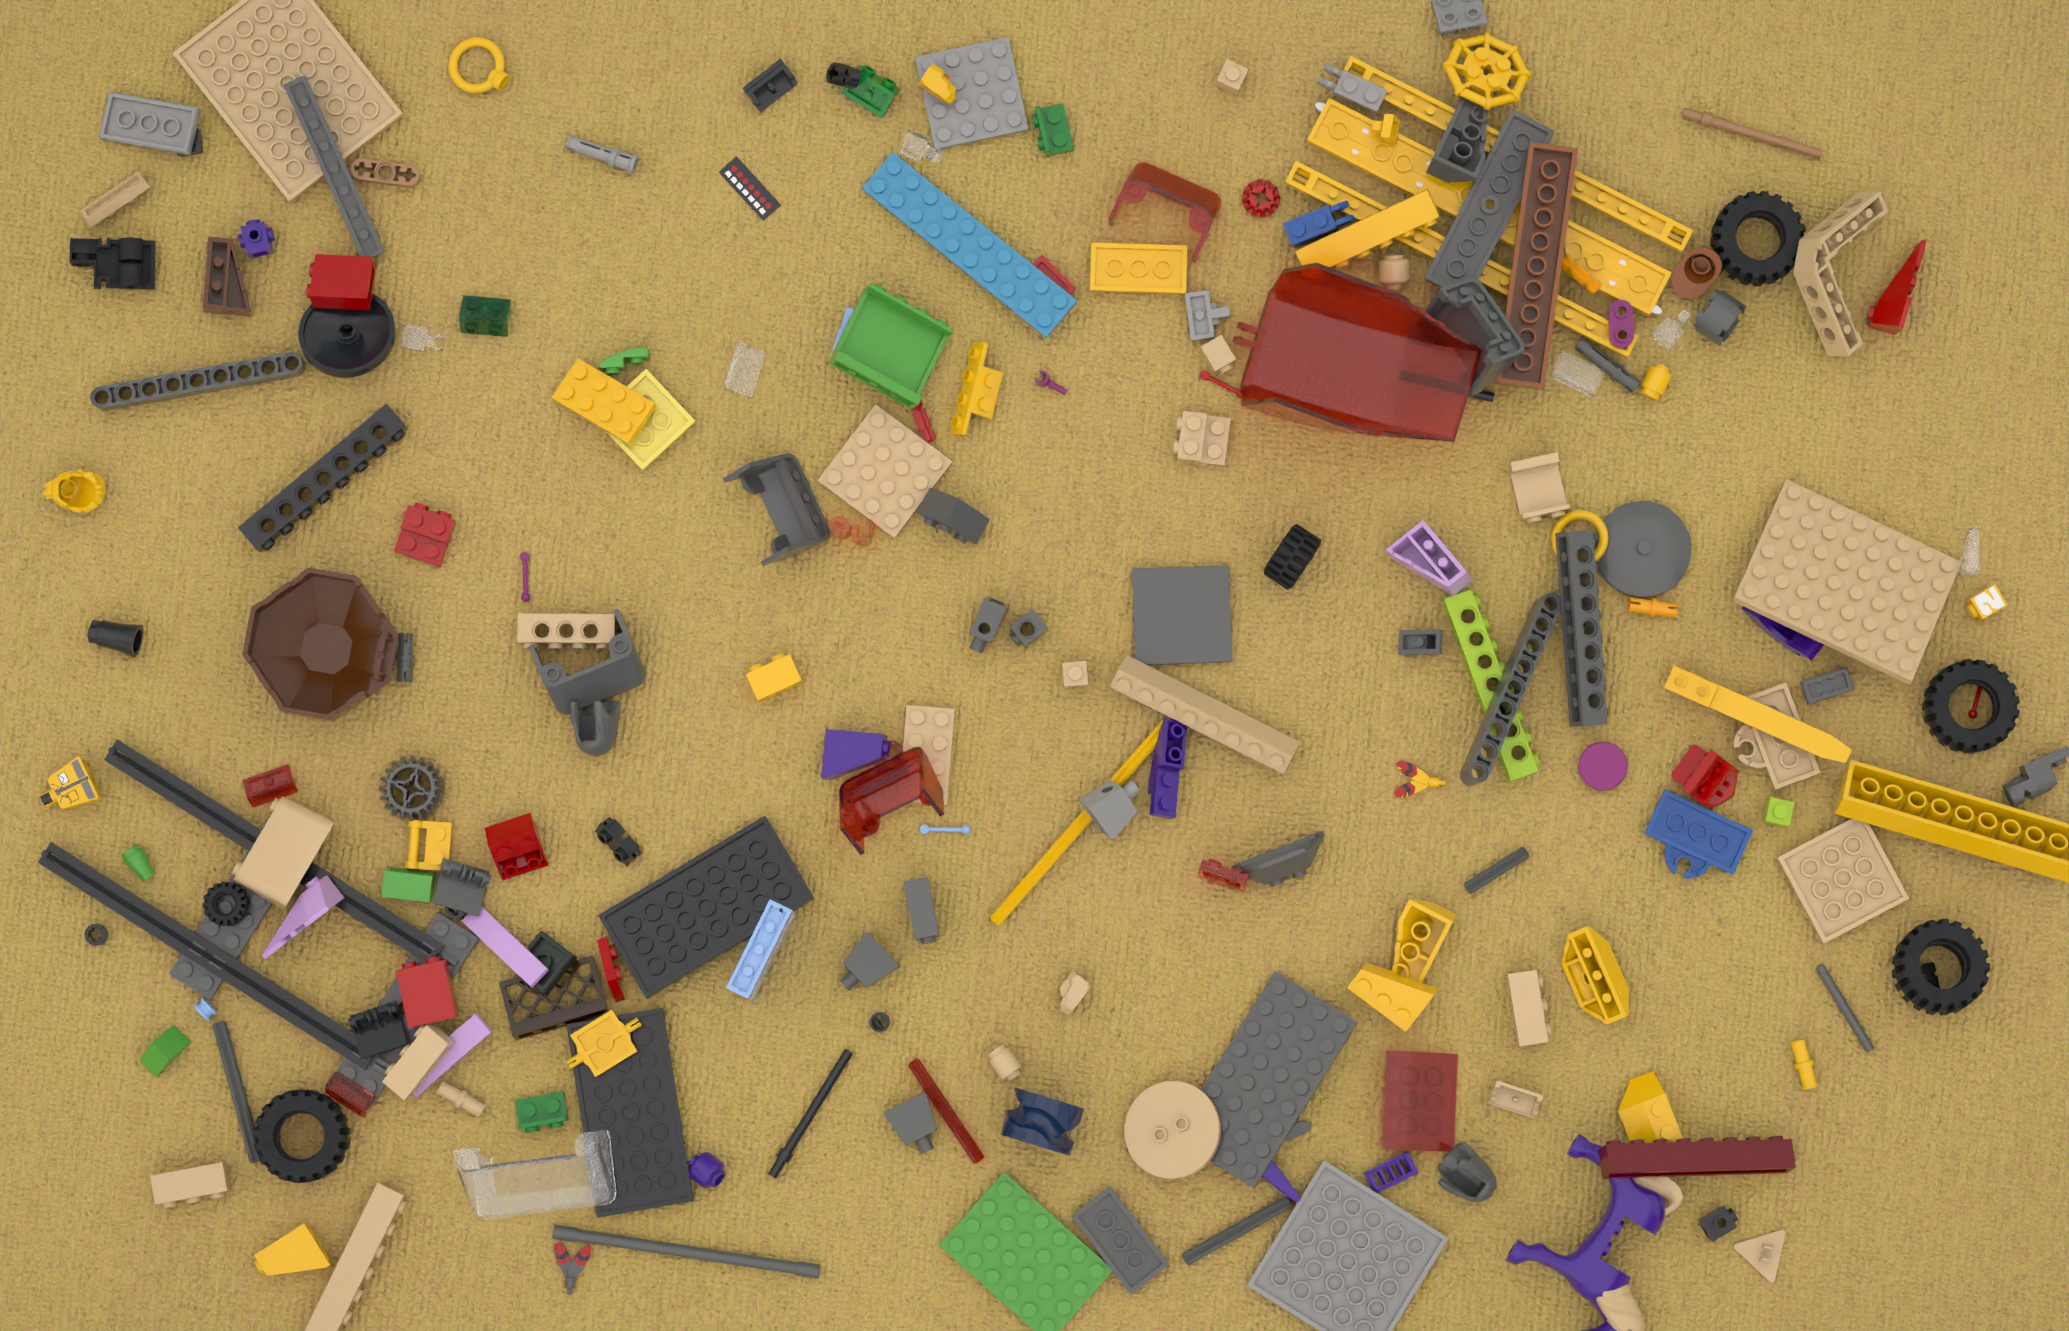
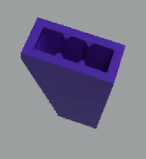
M826 729L821 778L831 780L885 761L886 755L890 753V740H887L888 736L877 733Z

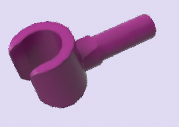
M1039 371L1040 374L1046 376V380L1039 382L1035 379L1038 386H1048L1063 395L1066 394L1068 390L1050 380L1047 372Z

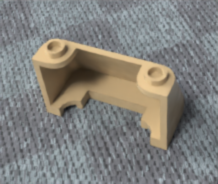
M282 796L280 800L275 798L269 808V811L272 812L270 818L244 862L238 861L232 874L235 875L233 879L235 883L284 910L335 822Z

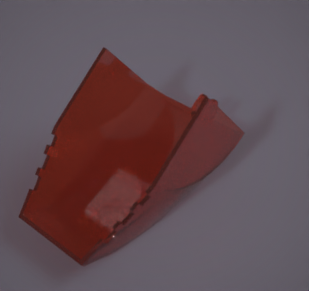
M1317 262L1283 269L1267 295L1258 328L1243 322H1238L1237 328L1241 331L1254 334V341L1252 342L1240 336H1234L1232 340L1233 343L1251 349L1240 383L1242 407L1324 430L1444 442L1455 441L1482 349L1462 335L1454 333L1447 328L1446 324L1442 321L1434 319L1427 314L1426 310L1411 303L1410 299L1406 296Z

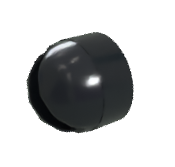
M877 1012L871 1016L870 1026L876 1032H883L890 1026V1018L884 1012ZM877 1016L881 1017L886 1026H883V1024L879 1021Z

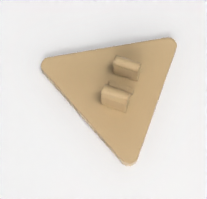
M1778 1230L1735 1243L1733 1248L1772 1283L1776 1278L1786 1233L1784 1230Z

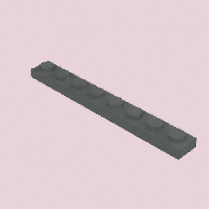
M306 75L283 84L360 256L376 257L385 253Z

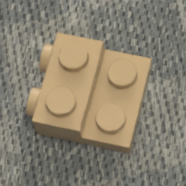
M1183 411V415L1177 417L1176 430H1180V439L1174 440L1173 454H1177V461L1224 467L1231 418Z

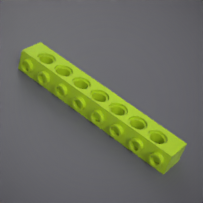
M1470 589L1445 598L1442 603L1485 716L1495 693L1487 689L1486 682L1489 679H1494L1499 683L1505 667L1502 661L1498 662L1495 653H1498V648L1495 640H1490L1487 630H1490L1487 618L1485 616L1481 617L1478 609L1482 607L1478 594H1473ZM1464 611L1471 612L1474 616L1473 622H1463L1461 613ZM1470 635H1480L1482 644L1479 646L1472 645L1469 641ZM1481 656L1487 657L1490 660V667L1487 669L1481 668L1478 665V658ZM1509 684V685H1508L1509 691H1510L1512 694H1514L1513 688H1512V686ZM1518 708L1511 724L1515 728V735L1513 737L1506 736L1499 752V757L1509 783L1537 773V767L1540 766L1536 752L1532 753L1529 744L1532 743L1528 730H1523L1520 721H1523V716L1520 708ZM1490 726L1491 734L1496 736L1495 729ZM1514 747H1519L1523 750V759L1516 760L1512 757L1511 751Z

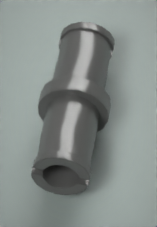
M398 633V655H395V660H398L397 682H404V672L405 682H412V660H415V655H413L414 634L407 633L405 643V633Z

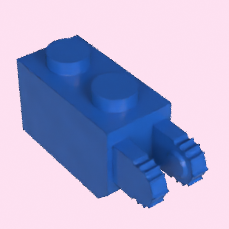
M1343 201L1331 207L1326 205L1283 223L1291 245L1294 248L1301 247L1338 231L1339 227L1354 221L1353 215H1346L1338 220H1335L1333 213L1349 207L1348 201Z

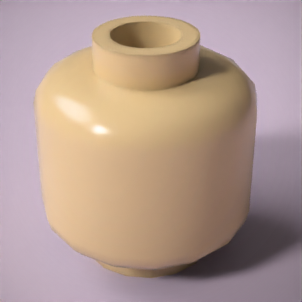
M1385 254L1384 258L1379 261V281L1387 284V289H1400L1402 284L1410 280V262L1407 258H1403V254Z

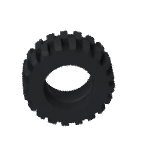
M1755 191L1747 192L1744 196L1739 195L1735 197L1732 202L1723 208L1716 218L1711 230L1710 246L1720 256L1722 262L1721 271L1726 270L1729 273L1728 277L1733 281L1736 278L1741 280L1740 284L1748 285L1749 283L1754 284V286H1762L1765 283L1770 285L1778 279L1785 277L1794 268L1799 239L1804 236L1806 230L1805 225L1800 223L1802 218L1800 213L1793 211L1792 207L1794 205L1792 203L1782 201V196L1778 194L1771 196L1768 191H1761L1757 194ZM1762 218L1776 228L1780 237V245L1772 257L1766 260H1756L1748 257L1740 250L1736 242V231L1739 225L1746 219Z
M1967 659L1945 667L1931 679L1930 685L1925 689L1923 695L1925 696V702H1922V710H1925L1926 715L1923 719L1925 724L1928 723L1930 726L1928 731L1932 736L1935 735L1939 739L1938 742L1942 746L1947 745L1950 747V750L1955 752L1979 753L1997 746V744L2003 742L2008 737L2009 732L2013 731L2016 726L2014 722L2019 717L2020 710L2017 709V704L2020 703L2019 696L2015 695L2014 690L2017 688L2014 682L2010 683L2007 679L2009 675L2005 671L2000 672L1997 665L1993 663L1987 664L1984 660L1971 661V659ZM1964 684H1975L1982 687L1992 702L1990 720L1984 726L1977 729H1967L1960 726L1950 713V696L1956 688Z
M1933 919L1916 926L1897 945L1895 949L1896 954L1892 957L1891 963L1894 965V969L1891 971L1892 978L1897 979L1895 984L1897 991L1902 990L1905 994L1902 998L1906 1002L1911 1001L1914 1003L1913 1008L1918 1011L1924 1009L1926 1014L1930 1015L1939 1013L1940 1016L1948 1015L1951 1012L1956 1013L1962 1010L1983 992V987L1987 985L1989 979L1986 976L1990 971V963H1986V958L1989 957L1987 949L1982 950L1980 945L1983 944V941L1980 937L1974 938L1972 935L1974 931L1971 928H1962V923L1958 921L1949 923L1948 919H1940L1939 921ZM1930 946H1942L1956 955L1960 962L1962 973L1960 981L1954 987L1941 989L1933 986L1924 978L1920 969V956L1925 949Z
M302 1089L286 1091L284 1094L272 1098V1101L261 1109L263 1112L260 1116H257L255 1121L257 1123L256 1130H253V1137H255L256 1144H254L255 1152H258L260 1156L258 1159L262 1165L268 1168L267 1171L272 1175L278 1176L279 1179L293 1183L320 1180L329 1173L334 1172L338 1164L343 1162L346 1157L344 1154L350 1145V1142H348L350 1128H348L346 1123L348 1119L340 1110L341 1107L338 1103L332 1101L331 1097L318 1091ZM297 1113H307L316 1117L324 1129V1142L321 1149L314 1156L307 1159H296L289 1156L280 1144L279 1134L282 1124L287 1118Z

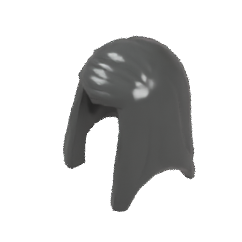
M594 701V705L585 708L582 713H579L578 702H571L570 717L579 749L594 757L605 755L611 750L616 740L621 702Z
M1464 1141L1457 1144L1455 1148L1452 1147L1448 1151V1155L1443 1157V1163H1440L1437 1167L1443 1177L1438 1181L1439 1186L1447 1192L1471 1202L1479 1203L1487 1200L1493 1195L1497 1187V1179L1491 1168Z

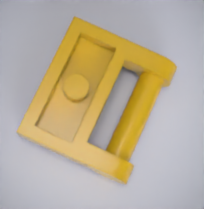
M408 820L410 839L408 861H405V868L440 871L442 859L450 860L453 823ZM420 828L427 829L424 862H417Z

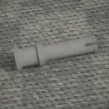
M573 135L568 137L566 143L567 150L606 162L611 168L618 167L627 170L631 175L634 174L639 162V154L631 155L620 151L618 147L611 149Z

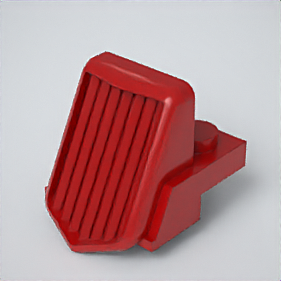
M1692 745L1673 770L1671 776L1675 781L1684 786L1682 789L1712 811L1714 807L1734 797L1737 775L1740 771L1710 749L1709 752H1706L1698 745Z

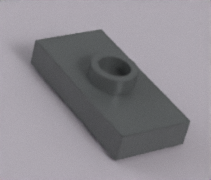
M1847 667L1800 682L1807 705L1854 691Z

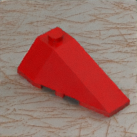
M1922 239L1917 244L1874 306L1870 305L1866 315V319L1869 320V328L1896 335L1903 329L1912 300L1908 295H1911L1917 281L1914 273L1918 272L1926 240Z

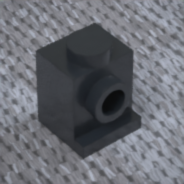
M1721 1206L1697 1221L1708 1240L1714 1242L1737 1228L1735 1222L1738 1221V1218L1732 1208L1726 1209L1725 1206ZM1719 1218H1723L1725 1221V1225L1721 1228L1717 1226Z

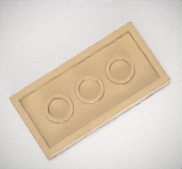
M906 705L899 802L947 806L954 708Z

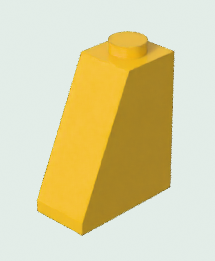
M308 1223L302 1224L254 1255L257 1259L254 1262L261 1274L265 1273L267 1276L320 1269L333 1265Z

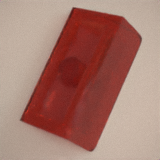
M289 764L243 780L247 799L253 808L272 802L275 798L280 799L282 796L286 797L298 792Z
M335 1072L325 1087V1094L362 1118L367 1117L376 1098L373 1094L339 1072Z

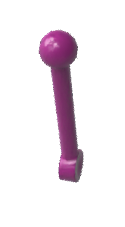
M522 552L520 554L523 564V594L521 599L523 602H528L531 599L530 594H528L527 561H529L530 556L527 552Z

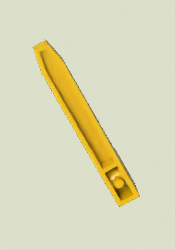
M1678 665L1673 666L1664 688L1708 708L1717 710L1819 757L1846 763L1852 751L1846 744L1823 730Z

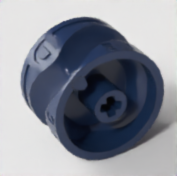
M1014 1087L1020 1104L1017 1108L1007 1111L1000 1135L1070 1156L1074 1141L1069 1138L1068 1131L1073 1130L1080 1124L1084 1108Z

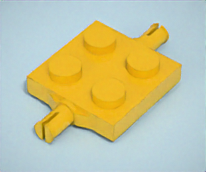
M610 1010L570 1035L577 1046L578 1054L566 1060V1063L570 1064L569 1068L572 1069L584 1062L590 1067L595 1077L599 1076L638 1052L631 1041L630 1033L641 1027L642 1024L636 1017L624 1025L619 1021L615 1012Z

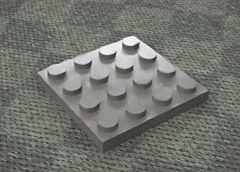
M1009 37L915 57L920 80L928 68L934 64L951 77V83L956 88V99L949 105L922 88L935 151L1029 131Z

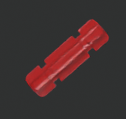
M920 400L919 404L910 409V411L913 410L914 412L912 416L918 431L922 432L921 438L930 443L936 439L934 430L930 429L932 427L925 408L922 409L923 403Z

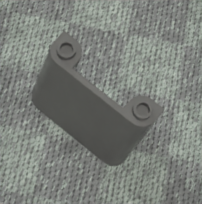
M1466 278L1439 288L1417 321L1423 331L1429 336L1440 337L1445 335L1465 363L1469 371L1463 375L1461 384L1469 397L1483 391L1516 361L1525 349L1522 339L1483 284L1475 278Z

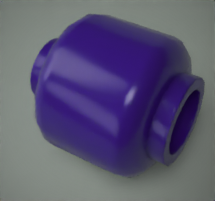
M704 1152L701 1155L696 1154L689 1162L690 1178L703 1188H715L725 1177L726 1173L723 1162L709 1152Z

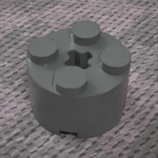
M1716 289L1708 300L1710 303L1707 309L1702 308L1696 316V322L1693 327L1696 328L1695 331L1720 347L1722 341L1725 342L1739 323L1740 320L1737 317L1740 313L1744 314L1747 306L1723 290L1719 291Z

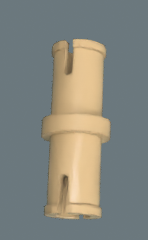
M446 1081L442 1082L436 1093L454 1103L456 1108L459 1109L461 1107L478 1118L486 1106L485 1103L468 1095V1091H461Z

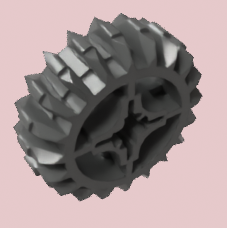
M410 756L408 764L406 759L401 757V766L393 761L392 766L395 770L385 769V772L390 776L389 778L381 777L380 779L387 783V786L379 787L380 791H387V794L382 795L380 799L382 801L389 799V802L384 807L390 809L394 806L391 812L393 816H396L401 811V820H405L407 814H409V821L415 820V814L418 815L420 820H424V811L431 816L433 815L429 809L431 806L439 809L440 806L434 803L435 799L441 801L444 799L443 796L437 794L438 791H445L444 786H438L437 784L443 782L444 778H435L440 770L435 768L430 771L433 767L431 761L423 766L425 762L423 757L419 758L417 764L415 756ZM415 769L408 780H396L402 772ZM422 771L430 779L431 791L421 786L422 777L420 776ZM415 782L414 786L423 791V793L417 791L416 793L413 792V795H409L410 791L401 785L408 786L410 784L412 786L411 783ZM393 786L403 791V806L396 801ZM419 796L428 797L423 805L410 808L415 798Z

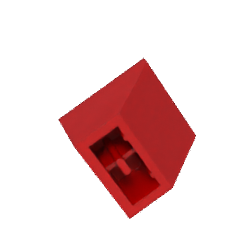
M531 813L484 828L488 847L502 881L549 866Z

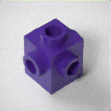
M260 220L248 221L246 226L240 227L242 234L238 235L240 246L242 249H246V254L250 259L274 253L271 243L275 241L272 227H268L264 221L260 222Z

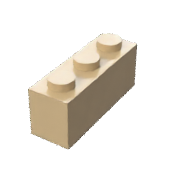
M1537 970L1506 974L1517 1047L1548 1042V1037L1552 1035L1550 1023H1545L1544 1013H1547L1548 1010L1546 999H1541L1540 989L1544 988L1542 975L1537 974Z
M434 1023L426 1026L422 1025L414 1034L416 1039L411 1045L407 1044L401 1050L399 1061L396 1064L392 1063L384 1073L387 1076L382 1082L403 1100L413 1097L455 1043L452 1038Z
M226 1162L150 1176L155 1205L162 1204V1208L177 1206V1201L185 1199L187 1204L200 1202L201 1196L210 1195L211 1199L225 1197V1192L231 1191Z

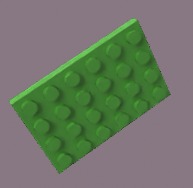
M1005 1172L1002 1173L939 1245L1034 1331H1060L1112 1272L1107 1263Z

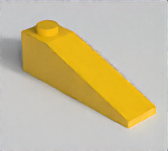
M1410 898L1398 922L1392 971L1395 974L1406 978L1411 977L1422 983L1457 914L1435 903Z

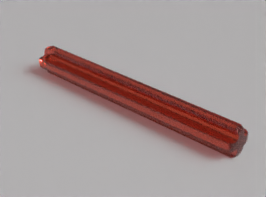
M918 1058L911 1061L908 1067L971 1161L977 1164L983 1160V1153Z

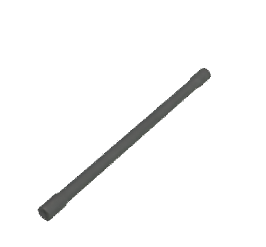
M557 1224L554 1225L552 1239L592 1243L790 1273L815 1279L819 1278L821 1264L793 1262L581 1230L576 1227Z

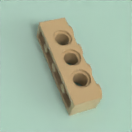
M518 613L517 642L523 645L524 649H529L528 646L533 644L536 649H538V645H548V649H562V645H572V649H586V645H596V649L607 650L609 649L610 640L617 635V617L615 614ZM543 625L548 626L549 634L544 638L538 637V628ZM565 626L573 627V634L569 638L561 636V630ZM589 626H596L598 629L597 635L593 638H587L585 635V630Z

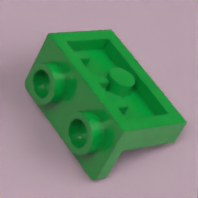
M859 65L856 67L861 71L859 85L855 89L844 87L841 93L882 118L901 89L896 87V83L889 78L883 79L878 76L872 67Z
M1063 103L1040 108V106L1035 107L1036 114H1032L1034 128H1039L1041 137H1037L1039 150L1045 151L1046 157L1074 151Z
M564 1092L515 1100L519 1121L518 1129H525V1133L540 1131L539 1126L549 1124V1129L564 1126L563 1121L569 1120Z

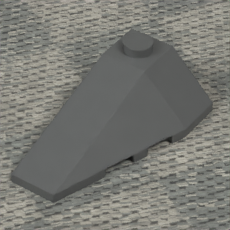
M1461 97L1426 173L1447 183L1476 180L1485 161L1488 110H1484L1482 106Z

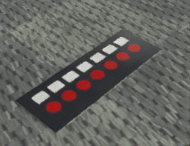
M737 156L719 171L763 221L781 206Z

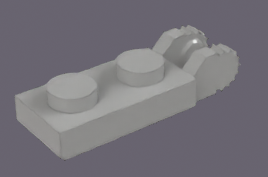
M1325 64L1323 69L1328 74L1340 79L1336 85L1326 78H1319L1317 83L1320 86L1374 113L1378 112L1387 93L1386 89L1345 70L1341 71L1336 67Z

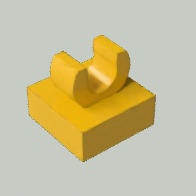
M1385 114L1383 122L1373 121L1372 131L1380 134L1381 138L1387 143L1396 144L1400 120L1394 114Z

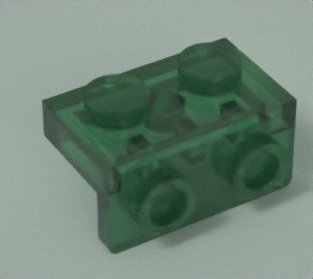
M463 295L459 314L460 332L507 337L511 299Z

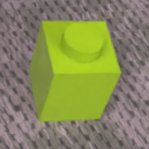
M1773 797L1766 799L1762 823L1783 828L1789 827L1795 802Z

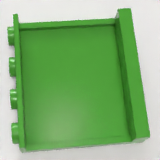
M870 284L864 288L828 364L912 409L919 404L922 398L920 394L948 336L954 330L949 328L948 323L945 321L935 320L928 316L925 310L908 305L904 298L890 295L884 287L878 284Z

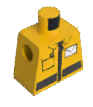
M80 756L47 779L51 790L40 795L46 808L58 802L60 808L65 811L103 800L85 759Z

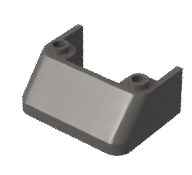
M786 453L750 462L723 478L725 483L740 479L743 488L750 494L760 493L779 536L771 542L773 555L761 561L762 566L791 558L829 539V527L801 465L794 455Z
M619 609L614 610L623 633L614 636L609 642L608 648L612 658L567 676L564 668L558 663L543 665L538 650L533 644L528 646L541 679L559 713L570 715L571 702H578V710L580 711L594 705V701H604L638 687L645 681L646 671Z

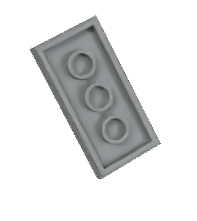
M109 92L99 138L111 142L191 156L201 109Z

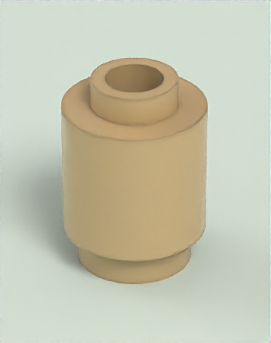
M1003 1044L987 1055L990 1059L989 1063L1001 1080L1006 1078L1008 1081H1011L1021 1074L1018 1069L1022 1066L1009 1048L1006 1049Z

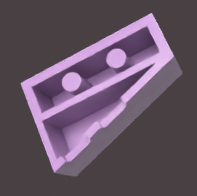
M1424 520L1386 549L1392 560L1453 596L1472 581L1467 571Z

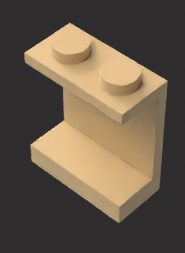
M1558 452L1509 463L1508 467L1521 521L1527 520L1528 524L1542 521L1541 517L1551 515V519L1565 516V512L1569 511L1570 504L1566 502L1558 467L1560 462Z

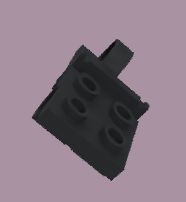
M133 237L120 238L119 240L107 238V244H102V238H70V264L76 267L94 266V289H101V282H106V288L155 290L156 241Z

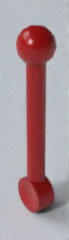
M1206 370L1200 372L1202 380H1209L1235 393L1238 398L1245 397L1246 393L1243 389L1238 390L1210 376Z
M1980 686L1977 688L1972 709L1968 712V716L1971 719L1976 718L1978 714L1976 709L1982 691Z

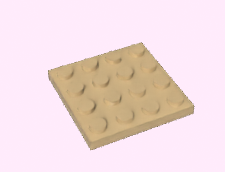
M875 404L817 481L895 539L919 508L929 488L935 487L953 462Z
M1849 819L1776 858L1822 944L1909 899L1868 823Z

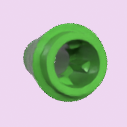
M138 844L121 854L124 858L123 862L142 881L154 874L144 849L140 848Z

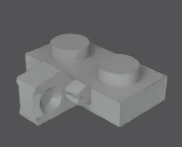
M1209 290L1185 293L1191 342L1215 339L1214 326L1219 325V320L1231 318L1229 306L1217 308L1216 303H1210Z

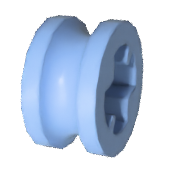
M202 997L200 999L201 1003L195 1004L194 1008L204 1019L210 1021V1016L216 1015L217 1011Z

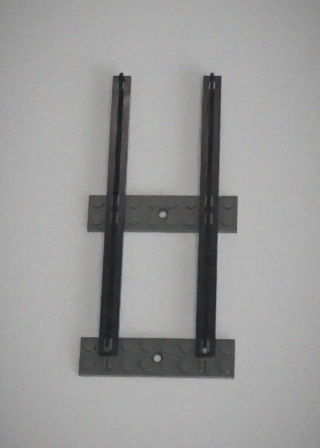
M118 739L116 740L113 747L109 748V753L104 759L105 761L248 850L241 861L242 863L244 862L260 835L261 829ZM118 750L129 756V758L118 752ZM53 842L49 844L46 850H43L42 857L38 861L39 864L180 952V958L169 973L171 976L209 1000H212L223 981L229 983L344 1056L345 1059L333 1078L375 1104L386 1087L382 1082L387 1076L384 1074L392 1063L396 1064L401 1058L399 1054L405 1046L361 1060L353 1032L238 960V957L273 903L239 885L240 888L244 889L246 896L249 898V909L246 911V917H243L240 923H236L233 926H221L211 922L206 915L195 933ZM52 853L63 859V861L52 855ZM311 862L300 881V884L305 886L316 876L320 880L327 875L344 897L343 900L335 905L336 907L411 953L406 963L416 961L417 965L426 964V958L440 956V960L447 959L452 981L480 939L440 913L436 914L424 933L313 862ZM232 875L228 882L237 884L233 881L235 875ZM228 894L222 895L217 901V908L221 913H230L235 907L234 898ZM396 977L378 1006L397 1001L407 1044L411 1045L416 1039L414 1034L422 1025L408 1028L406 1015L402 1010L403 1001Z

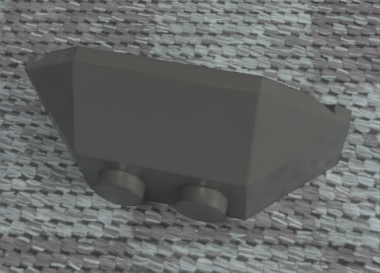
M1320 831L1232 865V871L1262 885L1270 884L1271 887L1284 883V877L1292 875L1295 879L1307 874L1306 869L1312 865L1323 840L1324 833Z

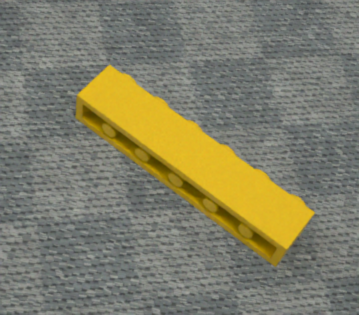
M1427 189L1303 246L1295 252L1306 276L1313 275L1314 279L1327 274L1326 269L1333 265L1338 269L1348 264V258L1357 255L1358 259L1371 253L1370 248L1379 245L1381 249L1392 244V238L1401 235L1403 239L1414 234V228L1420 225L1427 228L1437 223L1435 218L1439 217L1440 214Z

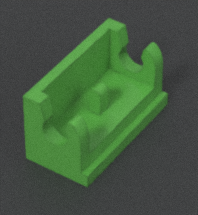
M387 867L383 874L381 897L430 903L431 897H433L436 872Z

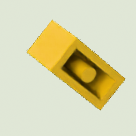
M784 653L772 657V662L765 666L759 663L749 668L750 672L746 676L758 702L803 683L790 654L785 656Z

